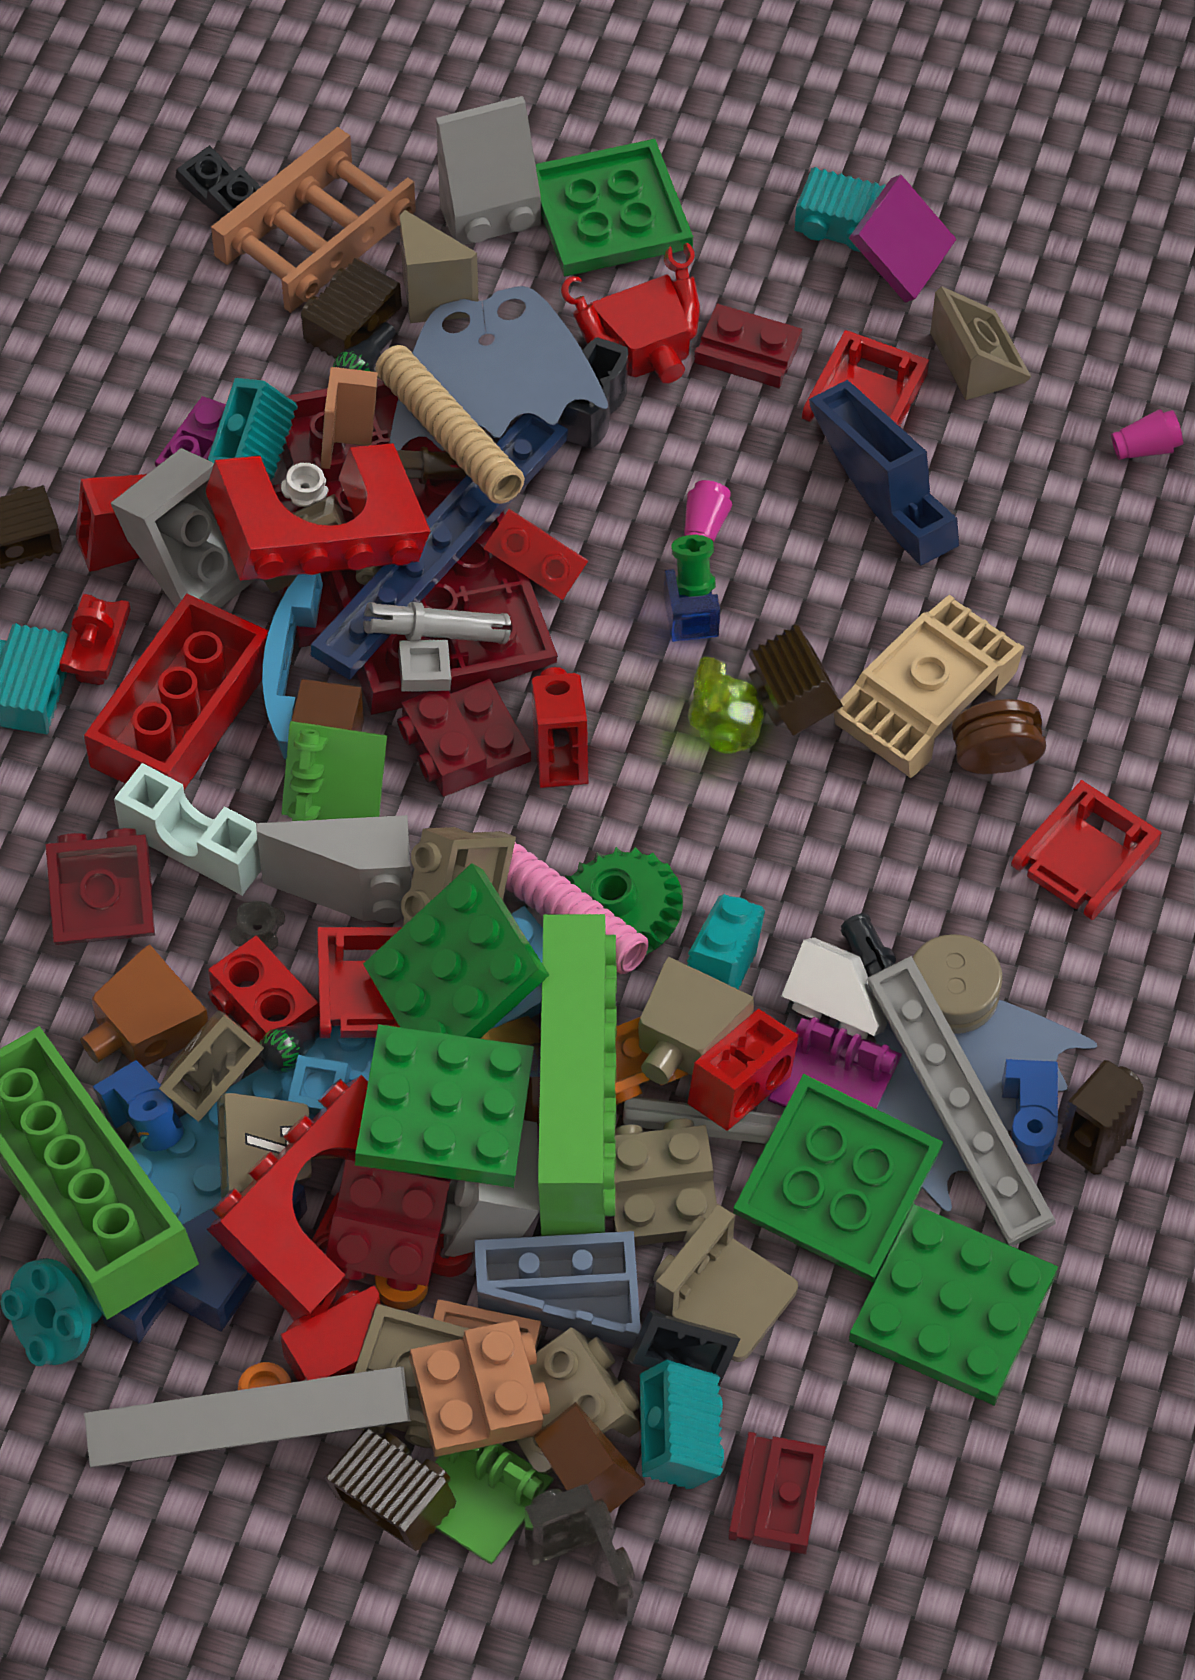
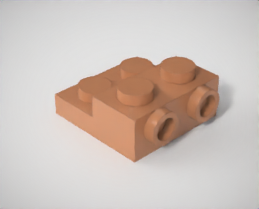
M517 1320L464 1330L463 1339L410 1349L409 1359L434 1457L532 1437L541 1430L543 1415L550 1414V1402L544 1382H533L529 1367L537 1363L533 1337L530 1332L520 1333Z

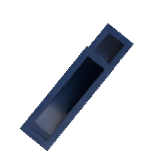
M849 380L809 399L813 414L847 475L884 527L920 566L959 546L957 517L930 494L927 451Z
M295 1182L292 1202L294 1214L299 1223L307 1211L305 1186ZM213 1208L182 1224L186 1229L199 1265L108 1320L102 1313L105 1325L139 1344L167 1304L170 1303L218 1331H223L257 1280L206 1230L218 1217L212 1211Z

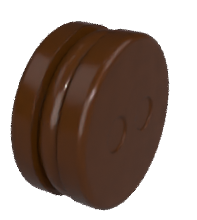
M1003 699L981 703L960 713L954 719L951 726L953 740L956 745L955 753L958 765L971 773L997 774L1016 771L1039 760L1046 751L1045 736H1042L1040 710L1034 704L1026 701Z

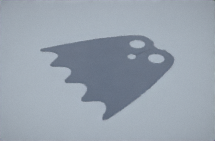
M516 286L499 290L490 298L482 301L461 299L440 305L431 313L424 324L412 353L448 393L455 398L456 402L463 407L470 417L478 423V426L485 428L496 438L501 437L509 423L520 414H534L548 424L555 425L567 404L574 400L584 399L602 409L608 408V401L600 383L576 339L549 303L529 287ZM510 299H518L525 303L524 313L516 319L504 320L497 314L499 306ZM463 312L469 315L470 324L463 331L448 333L443 330L442 323L450 314ZM483 335H494L495 339L491 344L483 346L479 343V339ZM398 399L389 444L394 443L396 450H401L409 440L420 436L427 437L440 450L444 451L442 445L435 440L427 429L421 425L420 421Z
M1000 999L995 1013L983 1026L967 1033L954 1034L1004 1127L1009 1131L1012 1129L1013 1120L1016 1116V1098H1002V1077L1006 1059L1057 1061L1058 1055L1067 1049H1094L1097 1047V1043L1094 1040ZM838 1021L833 1027L838 1028L840 1021ZM887 1021L884 1032L874 1036L876 1042L881 1046L884 1044L888 1045L891 1050L902 1053V1058L882 1096L877 1110L943 1141V1147L923 1185V1189L942 1209L951 1211L952 1205L948 1194L947 1182L951 1174L957 1171L968 1170ZM1058 1067V1091H1064L1067 1089V1084Z

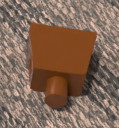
M149 944L94 994L91 1000L95 1019L99 1026L81 1037L80 1041L87 1054L96 1063H99L120 1049L131 1063L137 1060L145 1067L185 1048L209 1021L207 1009Z

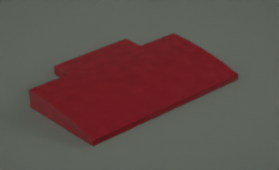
M377 379L371 445L390 443L393 420L398 403V397L392 393L391 389L381 379ZM328 388L288 395L286 397L294 401L298 408L293 412L295 417L291 419L292 426L289 430V435L285 437L287 443L282 446L284 451L281 454L287 472L298 463H311L318 466L326 478L325 486L328 487L326 498L335 494L346 523L352 521L355 518L339 481V476L349 448L363 445L334 442L330 469L321 468L324 412ZM420 436L409 440L401 449L419 451L421 446H425L428 448V451L446 452L445 450H440L427 437ZM409 479L425 519L432 514L461 482L459 480L427 479L426 484H420L418 479ZM282 484L272 485L280 502L291 513L305 508L294 505L291 498H286L281 490ZM504 512L493 521L420 602L424 608L494 614L507 613L510 616V626L492 627L493 629L511 630L506 644L421 637L420 640H448L451 671L450 694L489 678L495 684L557 663L558 655L529 578L484 549V546L505 516ZM344 569L320 573L323 587L316 628L297 626L295 637L299 648L311 646L315 639L365 586L357 582L356 570ZM289 586L280 590L282 598ZM391 634L357 671L371 715L401 709V702L429 692L401 691L398 649L399 641L407 640L405 635Z

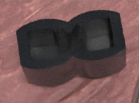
M599 337L593 339L584 348L583 353L600 383L608 401V408L602 409L590 401L581 399L568 403L561 414V426L568 429L566 441L590 449L598 445L605 437L609 428L610 414L615 412L623 403L627 394L628 348Z

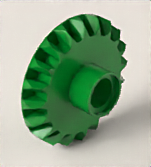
M615 847L614 852L609 855L602 856L596 852L594 860L587 864L579 862L578 869L572 876L565 875L570 884L576 885L581 889V892L587 893L592 900L598 901L604 909L610 910L615 917L621 918L626 925L632 926L637 933L643 934L648 939L649 944L646 955L660 947L671 936L680 921L683 910V893L680 882L669 864L661 862L654 853L645 855L636 847L631 852H622ZM622 896L619 899L612 900L615 897Z

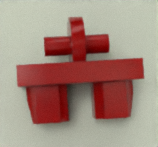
M89 594L82 595L78 610L74 613L71 623L72 628L59 663L62 672L73 673L79 682L102 685L105 679L108 680L131 610L128 601L108 602Z

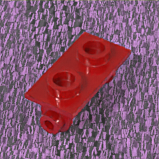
M510 508L484 546L485 550L561 600L565 598L589 561Z

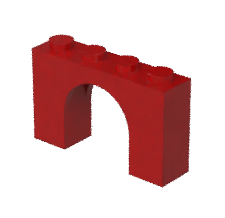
M394 443L349 448L339 481L355 519L340 525L311 523L297 517L285 508L274 491L261 456L215 460L205 492L239 580H269L279 576L315 575L326 571L360 570L372 566L406 565L411 562H419L430 534V528Z
M362 1075L347 1084L341 1079L336 1081L318 1100L324 1108L312 1120L307 1115H304L285 1133L283 1137L289 1144L277 1156L269 1151L251 1168L248 1174L254 1180L242 1193L234 1188L217 1203L212 1211L218 1217L206 1229L294 1319L311 1313L345 1276L299 1226L294 1214L292 1195L298 1173L311 1158L333 1156L346 1160L349 1152L356 1153L368 1081Z

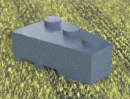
M634 1231L474 1240L478 1308L541 1321L542 1326L566 1331L572 1327L588 1338L594 1339L598 1337L603 1342L630 1349L633 1348L641 1330Z

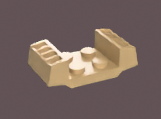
M948 595L932 610L922 613L861 673L855 685L841 699L844 707L834 712L835 724L884 758L888 763L898 768L909 778H912L932 760L935 738L984 689L996 696L1017 672L1024 646L1020 643L1017 644L1007 637L1004 632H1000L990 625L988 621L983 620L974 614L971 609L964 607L955 598Z

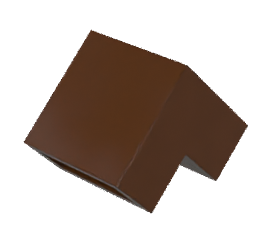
M301 679L292 721L362 732L364 724L362 688Z

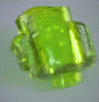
M704 656L700 658L694 676V698L688 712L689 723L699 731L702 738L714 750L720 753L731 754L747 750L755 745L764 719L763 707L757 700V690L750 683L727 675V664L725 662Z

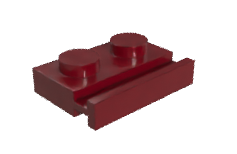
M717 303L703 332L699 347H696L694 363L780 389L782 379L785 373L788 372L801 343L802 328Z
M749 1432L729 1529V1540L737 1541V1538L753 1541L755 1545L806 1554L826 1446L775 1436L772 1439L757 1437V1433Z

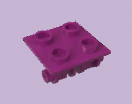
M809 1017L808 1020L802 1018L796 1029V1034L799 1037L791 1077L769 1095L768 1101L786 1108L802 1075L805 1074L877 1109L902 1058V1053L891 1050L888 1045L884 1044L881 1046L869 1040L861 1039L862 1036L860 1034L849 1035L847 1034V1029L835 1028L820 1022L819 1018Z

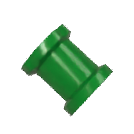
M686 535L674 540L671 544L672 555L677 559L678 575L673 579L674 590L678 594L688 597H699L709 594L716 587L715 576L710 573V556L714 553L713 541L703 535Z

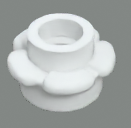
M298 463L292 466L287 472L286 480H283L281 485L283 495L286 498H291L294 505L309 507L315 502L325 499L328 493V487L325 486L326 478L322 470L311 463Z

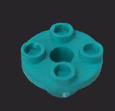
M41 1258L20 1267L12 1279L10 1289L4 1291L1 1296L3 1314L7 1319L11 1320L14 1331L25 1348L29 1361L35 1366L46 1364L60 1365L76 1359L88 1344L91 1325L96 1323L102 1316L100 1309L79 1278L66 1265L50 1258Z

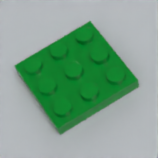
M656 139L535 164L541 197V215L564 277L665 255L670 246L672 253L683 251L685 243H689L693 247V234Z
M473 863L363 963L401 1028L478 1039L482 1038L549 976L484 870Z
M378 1024L356 1149L355 1165L514 1188L534 1046Z
M803 1074L733 1208V1213L874 1283L943 1147V1141Z
M914 1204L850 1331L849 1342L995 1406L1056 1277L1058 1266Z

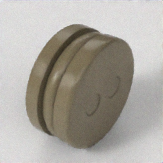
M950 934L933 938L916 951L913 960L954 1034L967 1033L978 1029L993 1016L999 1002L1002 986V969L996 955L989 947L972 937Z

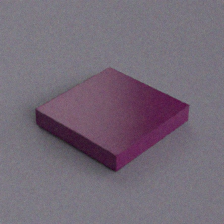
M901 174L889 180L849 237L905 303L916 299L956 241L954 235Z

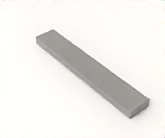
M912 956L868 977L866 980L870 990L1007 1244L1014 1246L1055 1225V1218Z
M404 1367L84 1413L90 1467L94 1468L411 1422Z

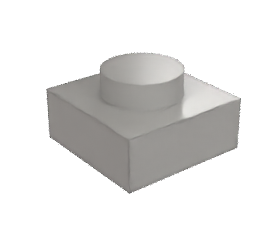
M448 640L399 641L398 655L401 691H450L451 671Z

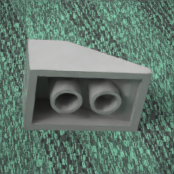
M523 96L436 118L440 210L452 238L466 245L541 225L540 189L526 103Z
M183 448L179 449L112 501L111 506L127 540L175 608L186 593L221 608L256 579L239 580L205 490L214 463Z
M408 815L256 823L263 884L363 921L376 920L381 923H393L404 919L401 911V900L409 892L412 883Z

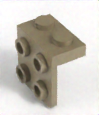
M717 1204L707 1218L699 1216L692 1223L684 1238L686 1244L677 1256L669 1254L657 1268L653 1277V1281L656 1282L655 1309L667 1316L736 1334L740 1341L732 1360L742 1362L749 1357L796 1296L798 1283L795 1278L733 1238L735 1215Z
M570 1327L536 1352L537 1363L529 1366L533 1382H544L550 1402V1414L543 1415L541 1430L575 1402L603 1434L612 1428L630 1438L641 1430V1416L637 1411L641 1407L640 1398L626 1380L623 1379L620 1382L617 1380L610 1369V1366L615 1363L614 1357L598 1337L591 1340ZM534 1436L517 1440L536 1471L541 1474H549L554 1470L534 1440Z

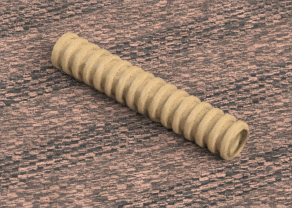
M396 345L385 350L379 356L375 371L378 372V377L384 381V384L391 389L392 393L398 397L413 416L420 421L421 425L442 445V448L449 453L451 458L457 462L493 503L502 504L515 498L524 485L525 478L523 472L516 467L515 463L478 426V423L470 417L463 407L456 402L455 398L448 393L406 346Z

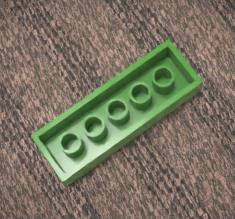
M605 914L543 915L542 964L549 976L542 982L538 1161L541 1236L605 1233V1216H615L616 935H606Z
M41 1027L33 1029L0 1049V1165L105 1318L108 1320L199 1265L186 1229Z

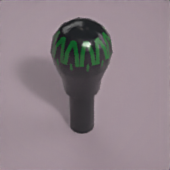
M387 322L381 323L367 340H362L357 345L341 352L336 357L333 367L374 372L376 362L381 355L380 352L396 334L394 327Z
M319 1013L305 1023L298 1022L291 1026L278 1027L265 1034L260 1041L264 1049L259 1053V1057L267 1069L275 1073H287L295 1069L298 1055L305 1056L308 1050L315 1044L316 1039L320 1037Z

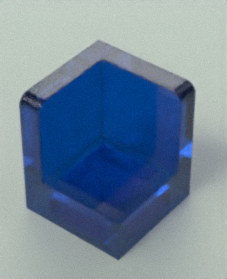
M665 570L664 600L672 642L719 637L720 604L718 594H712L711 590L709 594L688 597L681 595L678 592L675 570Z

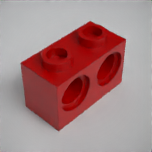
M257 935L208 969L211 985L208 996L214 1007L227 1016L231 1014L240 1024V1027L258 1043L272 1029L291 1026L298 1022L305 1023L319 1013L318 1001ZM244 981L254 982V984L249 987L236 986L237 984ZM273 1015L286 1016L283 1020L276 1022L266 1020Z
M758 1008L694 1062L687 1104L726 1131L730 1130L791 1077L799 1035Z

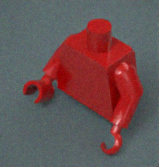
M685 243L683 246L686 256L685 263H678L673 259L671 246L664 255L666 267L675 272L676 279L671 280L669 274L593 301L588 305L584 296L574 299L568 291L569 285L573 281L582 283L580 277H568L562 284V297L566 302L575 305L577 308L573 315L586 344L588 345L593 339L599 337L627 347L628 376L637 378L655 371L663 383H672L682 377L685 372L682 360L689 356L690 340L697 335L700 315L694 276H689L688 266L695 257L693 247L689 243Z

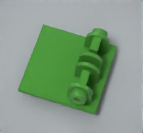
M290 721L282 815H288L292 818V821L379 817L387 735Z
M500 1444L439 1456L435 1463L450 1476L451 1481L448 1485L457 1502L455 1508L450 1509L448 1516L444 1517L441 1525L436 1526L435 1529L492 1565L554 1480L547 1474L539 1473L529 1462Z

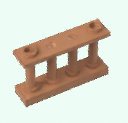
M336 127L211 226L214 256L228 265L241 254L247 253L281 279L284 308L291 313L303 302H307L311 297L316 296L319 290L331 281V278L338 269L347 268L349 264L353 263L354 258H359L400 225L399 215L404 210L411 214L416 211L414 181L407 177L393 190L389 191L352 164L350 135ZM342 178L374 201L375 204L358 216L322 189L333 180ZM311 203L344 227V229L327 242L291 214L303 204ZM279 228L313 254L295 267L262 243L260 239L272 229Z

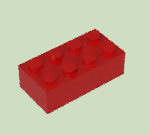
M186 593L84 734L90 767L126 784L143 763L183 784L185 790L261 682L264 650L269 630Z

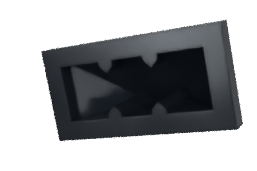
M648 1311L628 1360L633 1364L648 1368L669 1360L718 1375L720 1380L717 1385L720 1386L740 1338L736 1334Z

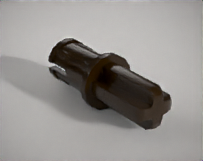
M421 446L419 451L397 450L408 479H418L420 484H426L427 479L462 481L467 476L461 467L450 466L459 465L451 458L448 452L428 451V448L425 446Z

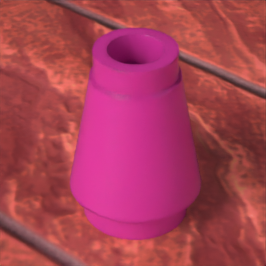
M1158 409L1120 429L1118 432L1111 433L1114 451L1119 460L1170 454L1174 452L1175 447L1183 445L1181 428L1173 410L1162 412L1161 409Z
M701 480L695 483L694 489L688 491L684 536L703 535L710 538L714 543L733 505L730 500L731 492L726 486L714 481Z

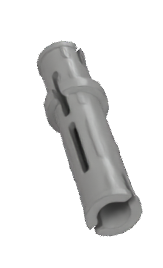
M368 602L364 611V617L383 618V620L371 619V621H364L366 633L405 635L407 640H420L422 636L506 644L511 631L492 628H501L503 625L510 626L511 620L507 613L494 614L424 608L423 604L418 602H410L408 606Z

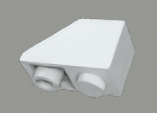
M817 938L803 940L782 993V997L794 1001L792 1009L807 1017L819 1018V1020L822 1014L840 1021L838 1029H847V1034L852 1036L856 1033L862 1036L861 1039H866L868 1033L874 1036L883 1033L887 1025L886 1018L867 984L866 979L868 975L861 958Z

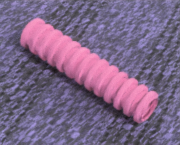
M515 842L505 889L514 893L521 901H525L532 909H536L541 916L549 914H605L606 935H616L617 972L619 974H627L638 967L646 955L649 945L648 939L643 934L637 933L632 926L626 925L621 918L615 917L610 910L604 909L598 901L592 900L587 893L581 892V889L576 885L570 884L568 879L560 876L557 871L549 868L545 862L538 860L534 854L527 852L523 846Z

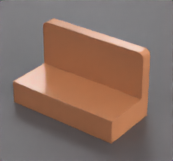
M331 367L324 412L321 468L330 469L334 442L363 446L371 445L378 372Z

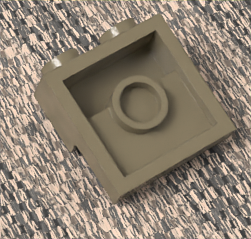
M456 827L424 828L420 842L414 846L411 853L414 873L410 890L401 900V911L404 916L402 926L408 923L471 863L484 870L503 900L516 837L502 831L469 833Z
M680 1118L667 1122L663 1126V1130L643 1132L642 1127L632 1124L616 1128V1214L612 1216L614 1231H634L635 1246L684 1240L692 1223L699 1216L707 1218L717 1205L713 1183L714 1169L706 1125L694 1126L692 1120Z
M377 1304L354 1373L404 1367L411 1422L370 1427L369 1429L373 1433L383 1434L385 1427L406 1432L404 1438L416 1446L432 1448L409 1359L410 1349L463 1339L464 1330L469 1328Z

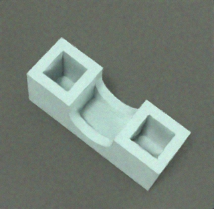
M143 763L114 798L119 829H136L137 835H146L148 846L242 896L262 871L255 822L225 806L215 819L203 815L187 800L183 784Z

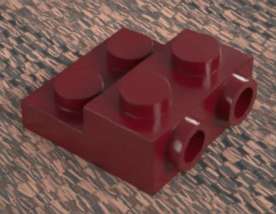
M490 678L451 694L449 691H429L401 702L402 717L397 719L401 736L408 746L415 745L420 754L417 756V760L425 780L428 783L435 781L443 797L531 762V750Z
M123 828L107 831V838L87 840L86 834L71 833L57 836V843L45 844L55 945L155 936L149 847L145 834L137 835L136 829Z
M349 1152L345 1160L326 1256L345 1274L343 1278L360 1280L365 1278L366 1273L386 1277V1283L400 1291H413L417 1289L418 1285L428 1287L434 1268L451 1179L356 1166V1153Z

